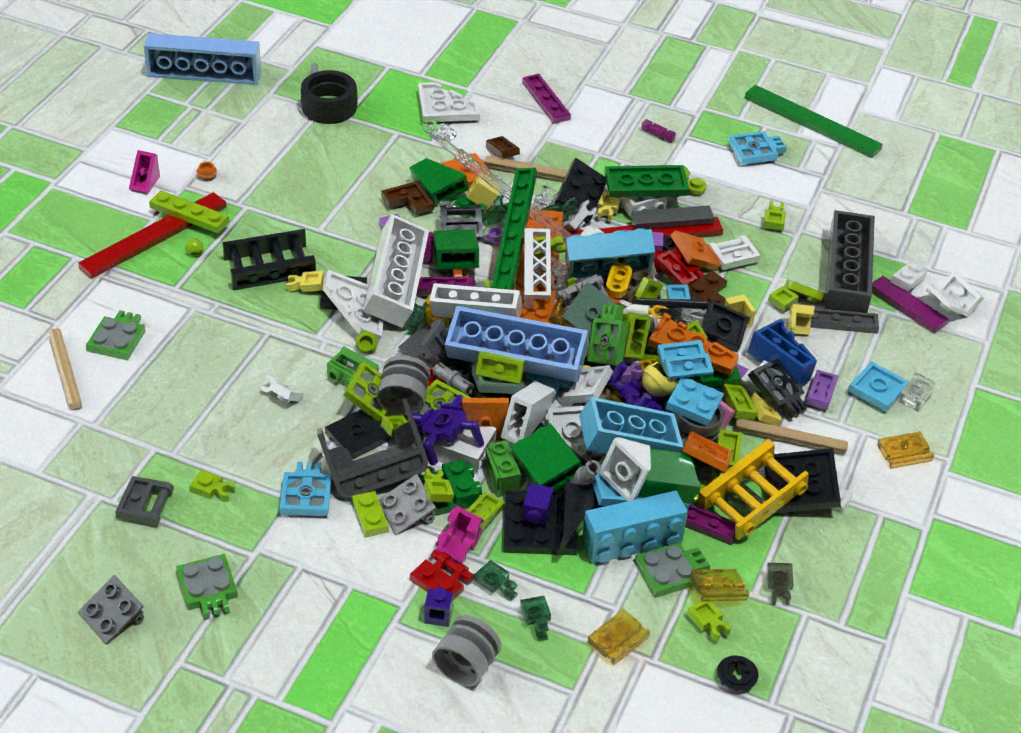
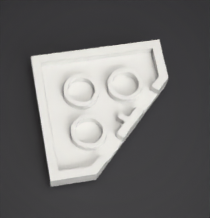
M437 82L418 83L423 122L480 120L477 102L473 100L467 101L463 99V95L453 90L447 91Z
M327 270L322 290L358 334L366 331L372 332L379 341L382 337L384 320L363 311L369 285Z
M585 406L548 408L549 424L553 425L569 447L586 460V445L579 418ZM593 452L590 455V459L599 461L603 457L599 452Z

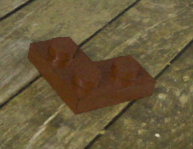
M418 181L381 190V197L389 208L408 203L415 215L434 210V203Z
M713 270L688 285L690 300L707 301V303L713 300L724 305L726 298L718 292L726 288L727 280Z

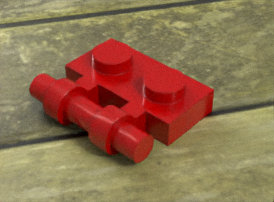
M675 247L672 251L668 250L654 260V263L675 285H690L705 275L701 271L700 266L687 263L678 247Z
M435 549L431 553V558L436 560V562L432 564L425 559L410 573V581L428 592V589L434 590L438 587L444 588L447 592H453L454 601L464 591V584L460 581L464 579L471 583L475 574L469 571V567L452 560V557L446 552L441 553ZM448 568L454 573L450 576L443 570Z

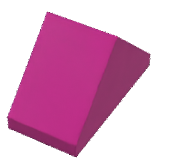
M137 150L129 189L149 193L160 178L158 155Z

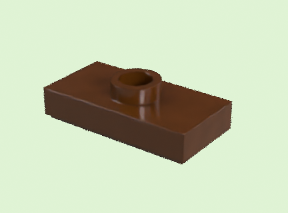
M504 136L486 140V147L502 159L520 154V148Z

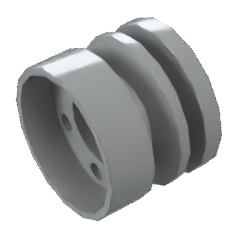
M408 355L394 356L385 361L376 396L379 405L393 414L407 416L402 399L406 398L411 412H420L425 403L426 390L431 375L429 367L418 358Z
M460 616L454 621L446 632V636L441 639L433 650L432 659L438 670L449 680L467 687L475 686L500 652L501 641L496 632L484 621L472 616Z

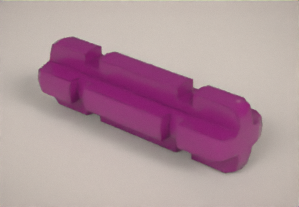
M648 119L642 122V130L650 131L649 133L661 139L665 138L664 140L670 143L675 140V132L667 131V128L656 123L652 124L653 122Z
M433 232L428 233L423 264H430L432 262Z

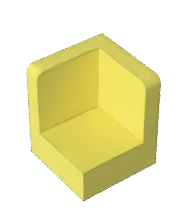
M478 175L468 189L467 198L476 204H485L487 210L498 196L499 187Z
M746 295L726 298L724 306L750 317L746 328L752 327L756 311Z
M793 304L789 311L788 332L792 331L797 335L808 336L810 334L811 318L814 315V306Z

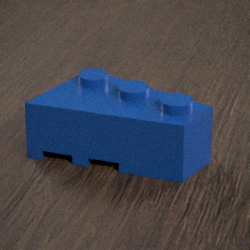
M782 319L755 331L747 353L761 363L764 360L769 363L778 358L799 386L810 381L817 360L803 343L799 344L794 339L795 334L792 331H787L784 327L785 322Z

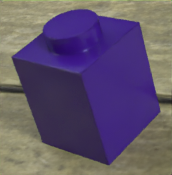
M530 483L523 504V521L546 525L552 506L553 488Z

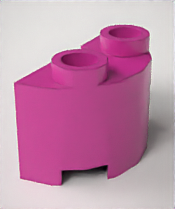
M456 506L448 516L447 520L450 522L448 530H443L437 539V550L441 553L446 552L454 560L462 563L466 560L468 550L474 551L483 532L479 527L484 520Z

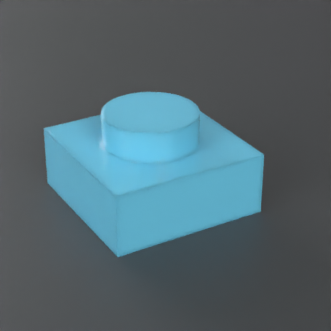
M667 285V299L690 300L688 285Z

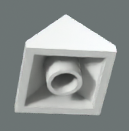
M619 437L614 438L602 463L599 474L627 502L636 500L651 470L650 446Z

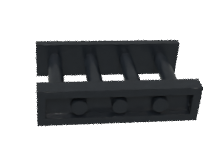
M305 229L222 242L224 261L233 260L235 269H230L233 291L286 282L290 275H297L299 277L302 276L303 272L316 271L314 255L305 256L303 247H306ZM294 249L297 258L285 260L282 251ZM274 252L276 262L264 263L261 254ZM253 256L256 265L243 267L241 258Z

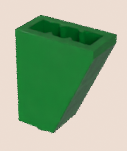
M428 158L409 167L413 181L420 183L434 203L435 208L469 189L465 173Z

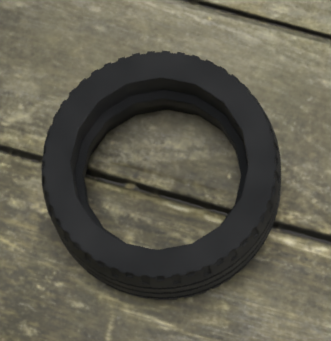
M323 70L308 75L301 84V106L303 113L310 120L323 124H335L350 119L356 113L358 104L357 86L350 75L336 70ZM329 95H330V96H338V97H336V98H321L322 96H329Z

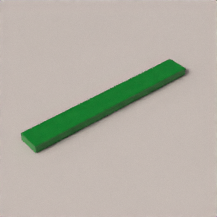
M754 85L745 93L746 99L871 158L882 149V143L762 87Z
M536 167L516 168L491 288L514 290L524 243L525 228H527L537 177Z

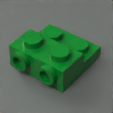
M464 459L442 464V479L449 480L454 497L452 502H433L437 508L434 510L435 516L450 513L456 506L463 509L469 508L479 498V495H482L480 482H474L473 479L475 476L473 466L471 464L467 465ZM421 475L419 478L424 485V475Z

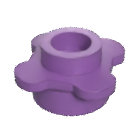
M498 226L490 227L487 235L483 236L484 241H489L491 244L499 246L503 229Z

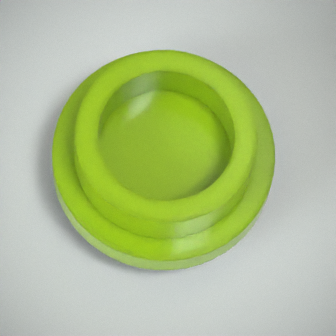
M694 178L688 181L690 194L699 196L706 190L707 184L702 179Z
M362 332L356 339V346L362 353H371L377 348L378 339L372 332Z

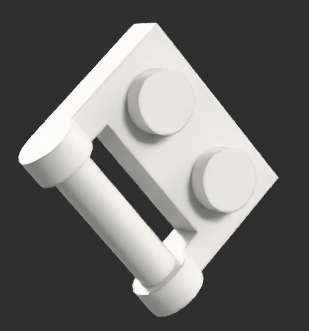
M746 235L738 236L737 239L707 244L720 263L722 270L760 261V254Z
M610 365L582 368L579 382H573L568 392L563 394L561 403L566 407H572L574 403L588 402L590 397L599 398L613 373Z

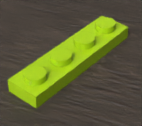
M162 190L149 201V206L152 209L217 234L230 222L228 215Z

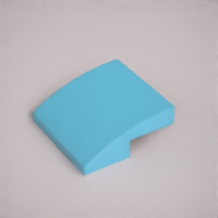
M701 340L661 344L657 347L661 365L669 379L711 375L714 373L709 354L705 353Z

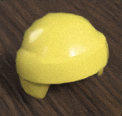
M659 362L648 365L643 370L642 385L654 397L662 398L666 395H671L679 382L677 378L669 379L663 376Z

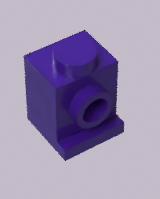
M441 587L434 590L428 589L424 605L425 624L450 626L454 608L453 592H447ZM432 610L445 611L444 616L434 615Z

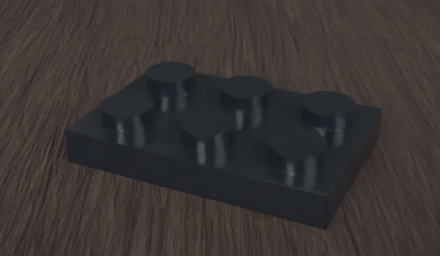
M575 158L571 162L554 203L569 213L574 214L578 211L580 205L588 200L589 203L586 208L590 211L598 205L606 185L605 176ZM593 215L586 216L583 221L588 224Z

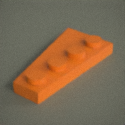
M664 313L663 316L666 318L659 321L648 339V346L657 349L658 345L701 340L705 353L709 354L713 370L731 376L739 360L738 354L717 342L711 343L707 341L705 335L700 332L695 334L687 329L688 325L681 321L676 323L671 320L669 314Z

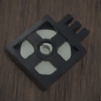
M778 358L752 370L748 374L754 386L758 388L774 410L782 408L790 418L807 410L806 404L800 398L805 392Z

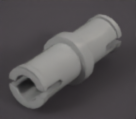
M441 362L434 367L433 374L445 381L447 385L468 396L473 393L475 385L464 379L461 373L452 371Z
M595 460L588 461L585 466L577 469L575 476L571 478L569 483L588 486L593 482L595 475L600 472L599 463Z

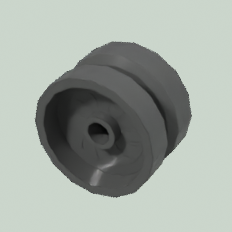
M720 405L709 426L674 413L681 439H687L691 431L716 442L724 420V412Z

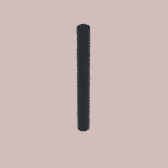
M632 298L631 301L632 304L648 305L650 307L655 305L683 309H707L708 307L707 301Z

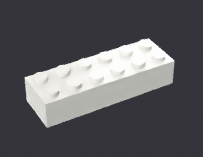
M393 214L390 215L381 231L364 304V312L403 328L413 312L429 230Z

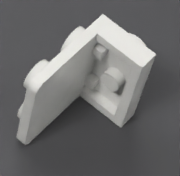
M955 271L949 275L941 286H937L927 280L923 283L928 288L926 292L930 296L941 300L939 304L948 312L951 310L958 316L962 314L969 317L984 300V297Z

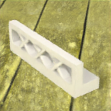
M525 228L524 308L533 309V299H551L550 229ZM533 236H546V239L538 243L533 239ZM539 250L546 255L541 260L534 256ZM539 267L546 271L540 277L533 272ZM541 284L546 288V292H533V288Z

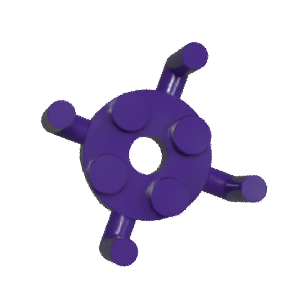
M620 362L607 383L619 391L620 398L622 396L625 397L627 400L625 404L667 412L662 409L660 402L662 398L650 395L640 381L632 379L625 384L618 381L628 367L625 363Z
M457 395L452 403L441 404V408L435 411L431 408L425 414L412 413L420 438L425 437L423 447L428 462L432 466L438 463L433 444L436 441L443 440L445 442H453L464 429L471 430L477 447L484 445L479 424L476 421H469L466 413L463 411L462 398L464 397L462 395Z

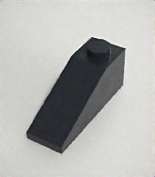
M566 482L560 496L557 553L562 554L582 529L585 511L596 509L597 498H594V488Z

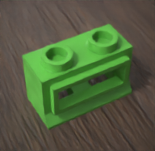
M343 346L340 352L327 363V377L347 387L360 363L365 361L378 372L379 365ZM347 361L354 364V370L345 366Z
M508 440L488 444L484 464L496 496H505V491H520L521 473Z

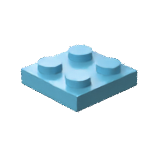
M871 361L851 382L848 391L887 412L908 389L910 381Z
M681 378L670 396L665 409L709 426L724 393L697 383L692 379Z

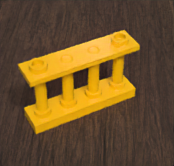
M769 439L699 492V506L707 510L709 507L716 505L736 523L735 538L738 541L745 535L749 536L760 523L796 495H802L808 488L809 473L804 471L798 477L791 474L774 459L775 444ZM763 466H769L788 484L778 491L757 471ZM746 479H751L771 497L761 504L740 484ZM729 492H734L754 511L743 517L722 497Z

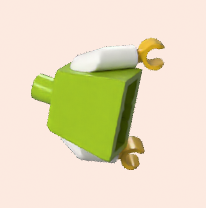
M631 304L623 310L622 321L629 322L623 363L628 365L640 363L642 365L641 369L644 370L648 364L657 362L655 359L643 361L641 358L643 359L651 321L649 315L657 319H665V316L659 315V310L661 308L667 309V307L655 305L653 308H650L648 305Z

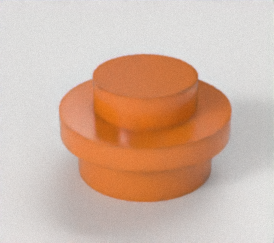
M202 162L197 168V175L203 179H211L217 174V169L211 162Z

